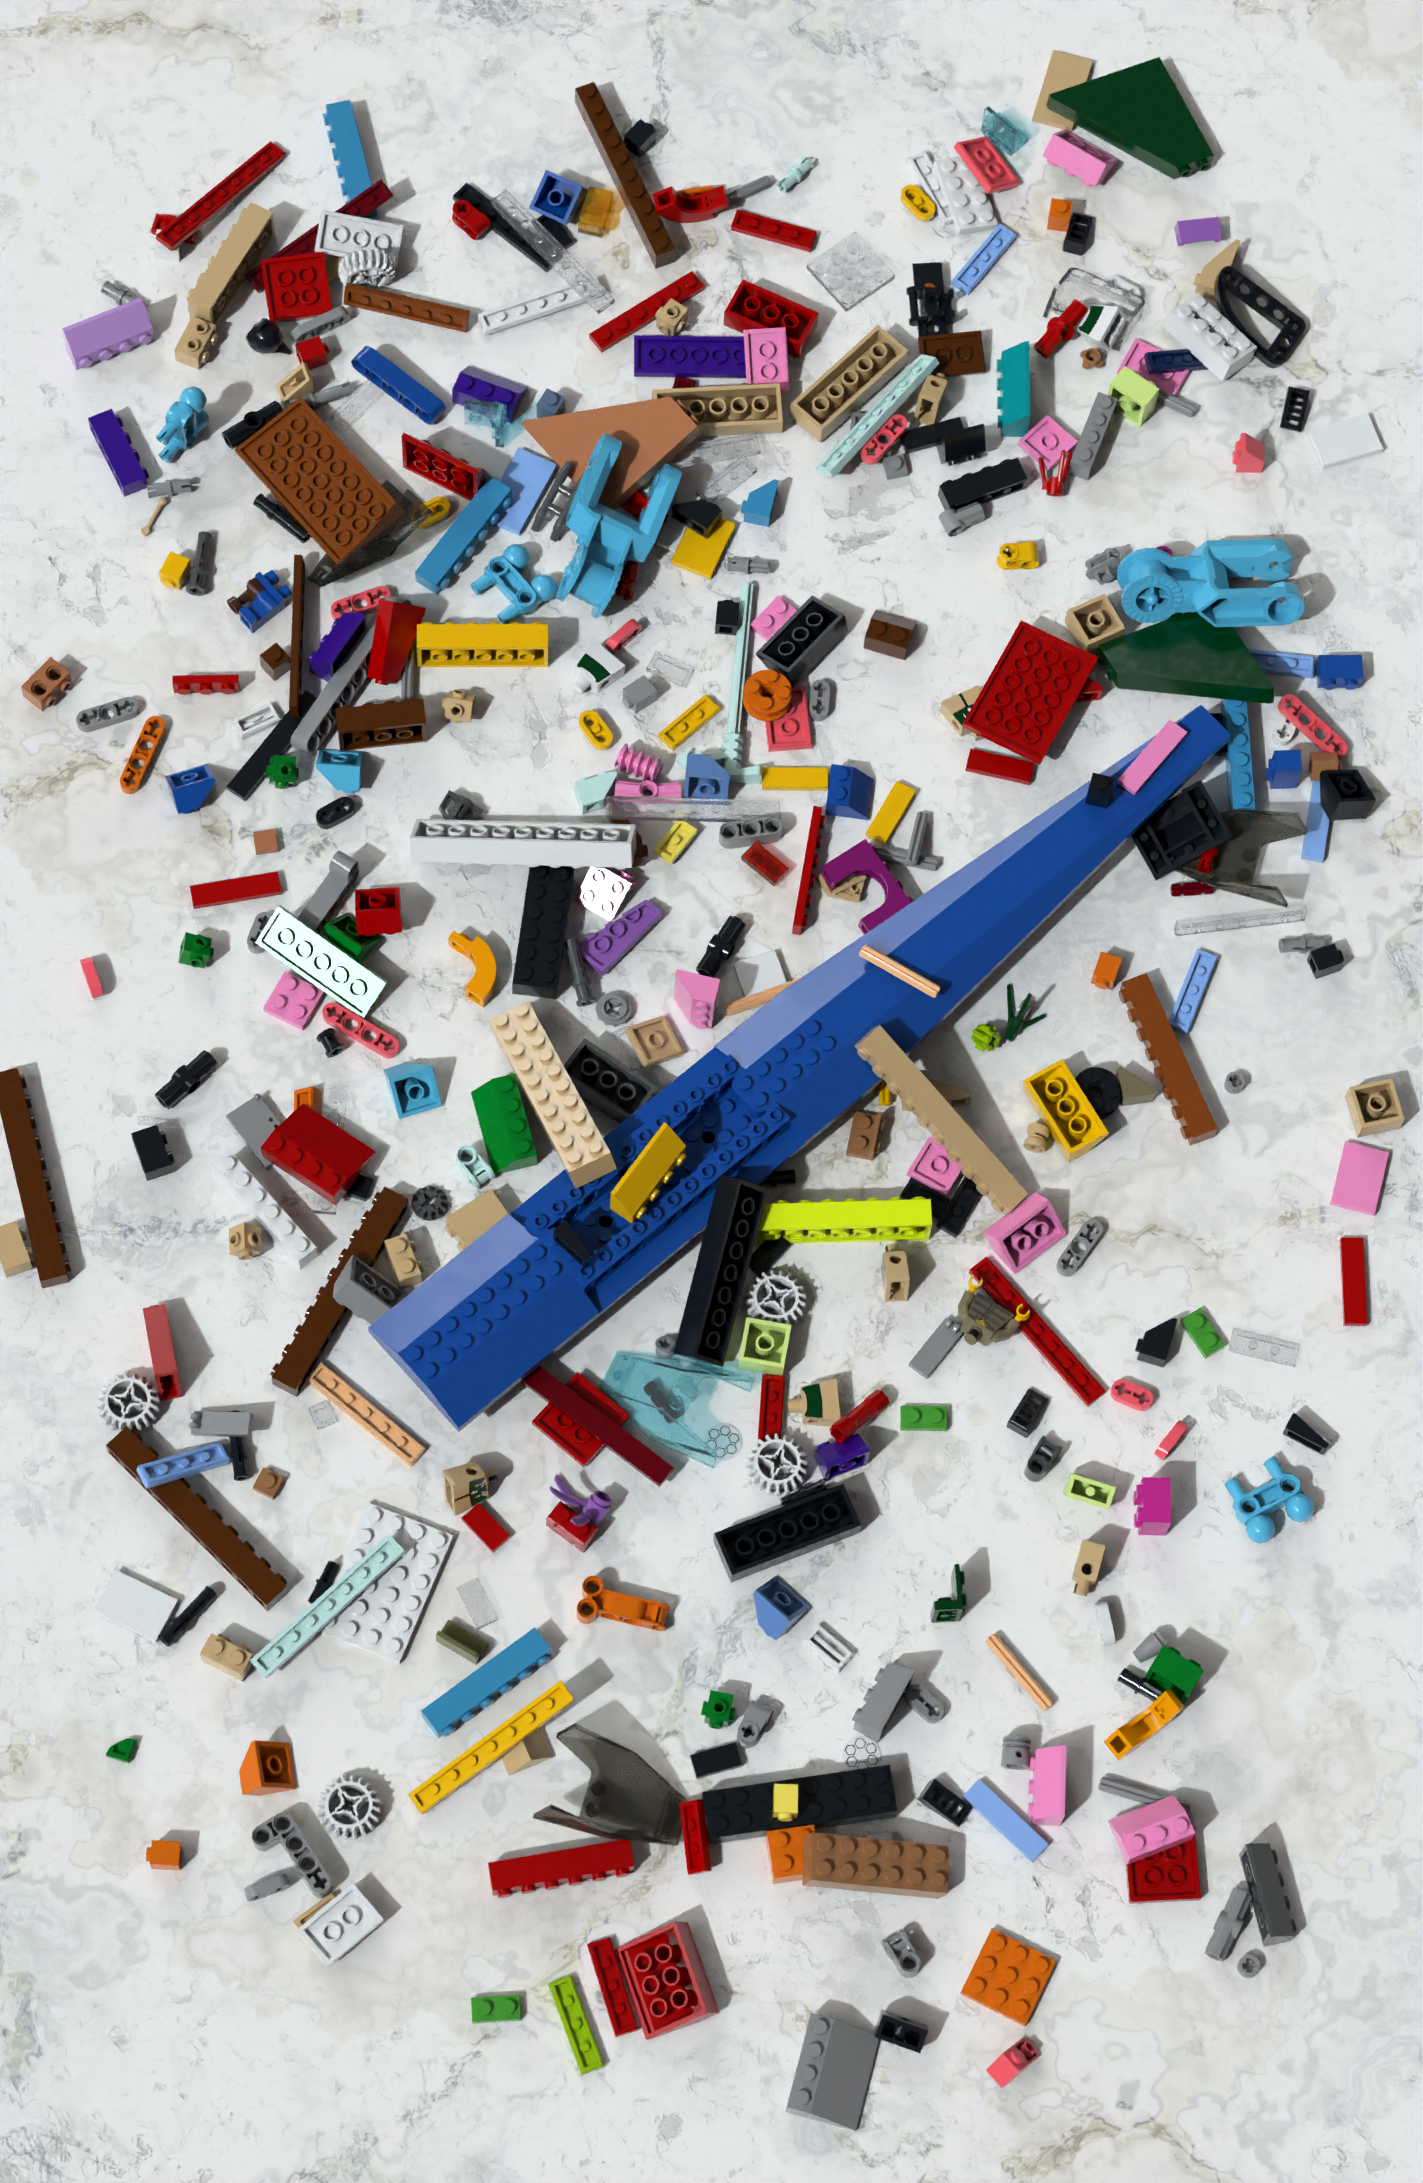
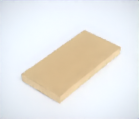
M1053 50L1032 117L1033 122L1072 132L1074 122L1048 109L1046 106L1049 94L1087 82L1093 60Z

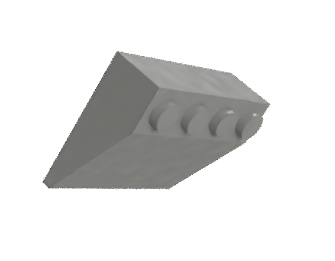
M811 2013L785 2112L856 2131L879 2039L875 2038L874 2034L832 2018Z

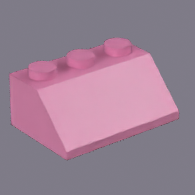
M1066 129L1053 134L1043 154V157L1047 158L1049 164L1056 167L1059 165L1065 169V173L1073 177H1080L1083 179L1082 182L1090 187L1102 184L1118 161L1117 158Z
M677 969L674 988L675 1002L690 1024L699 1029H712L718 1007L720 979Z
M1036 1192L984 1231L993 1251L1014 1274L1067 1235L1050 1200Z
M1067 1745L1036 1749L1033 1757L1030 1756L1029 1771H1033V1780H1029L1028 1794H1032V1803H1028V1817H1032V1825L1060 1826L1064 1819Z
M1174 1795L1108 1820L1126 1865L1192 1840L1195 1835L1185 1809Z

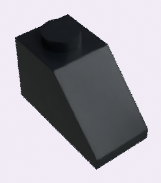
M703 499L674 504L671 517L707 539L721 522L722 510L717 504L709 503Z
M1172 1318L1146 1331L1143 1339L1138 1338L1135 1351L1139 1352L1137 1360L1163 1368L1178 1319Z

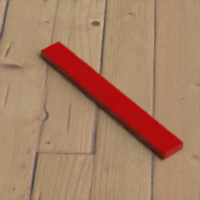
M271 141L161 230L156 235V240L172 252L286 158V153Z
M987 1256L969 1270L971 1276L974 1275L973 1278L978 1283L982 1278L983 1283L981 1287L996 1304L1014 1314L1013 1319L1017 1316L1016 1309L1020 1304H1024L1023 1309L1019 1312L1020 1314L1024 1315L1030 1309V1317L1025 1321L1021 1320L1018 1329L1087 1407L1106 1393V1390Z

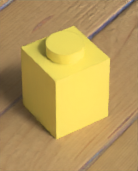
M774 1784L773 1817L778 1818L779 1821H792V1818H797L798 1784Z

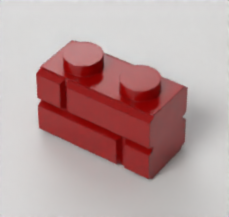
M560 1501L546 1518V1526L572 1545L575 1544V1547L581 1552H584L597 1536L598 1528L590 1522L583 1526L574 1525L570 1520L579 1514Z

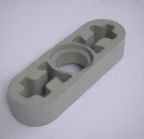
M339 306L298 325L292 330L291 336L296 344L321 336L347 323L350 315L344 306Z
M125 697L83 710L76 717L77 726L82 732H91L131 720L139 713L138 703L134 698ZM129 705L132 711L128 712L125 706ZM118 707H119L120 715L117 714V709H116V708H118ZM106 710L114 713L110 719H104L101 715ZM95 714L98 715L99 722L96 721ZM88 718L90 724L86 725L83 719Z
M1087 1220L1059 1257L1056 1269L1060 1275L1064 1277L1072 1276L1101 1238L1103 1226L1098 1220ZM1095 1227L1096 1233H1092L1089 1240H1087L1085 1237L1088 1234V1228ZM1076 1243H1082L1085 1245L1086 1251L1077 1253L1073 1246ZM1072 1256L1074 1259L1071 1266L1064 1269L1063 1263H1067Z

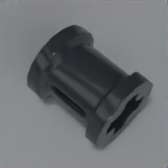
M333 1028L322 1031L316 1037L317 1041L321 1042L324 1046L325 1054L328 1058L340 1054L345 1048L342 1043H339Z

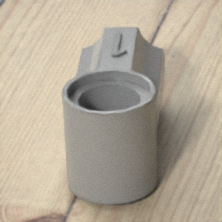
M978 502L958 510L955 508L947 509L939 516V520L949 537L956 536L963 532L966 527L985 519L983 508Z

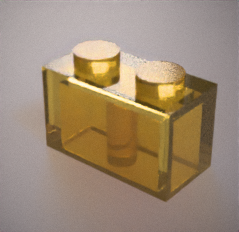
M589 186L578 220V232L600 238L603 237L604 231L609 230L611 222L609 215L614 213L616 201H613V192Z

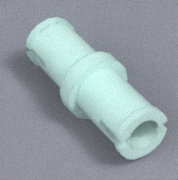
M803 157L794 167H790L787 170V174L776 182L777 188L785 193L795 182L798 183L802 176L813 167L811 160Z

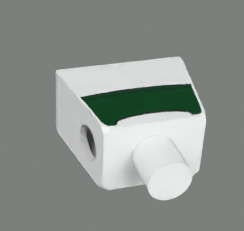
M1091 305L1076 326H1078V332L1088 342L1110 352L1128 317L1116 306Z
M594 640L575 666V676L578 679L573 683V687L580 694L588 687L595 693H600L625 675V665Z

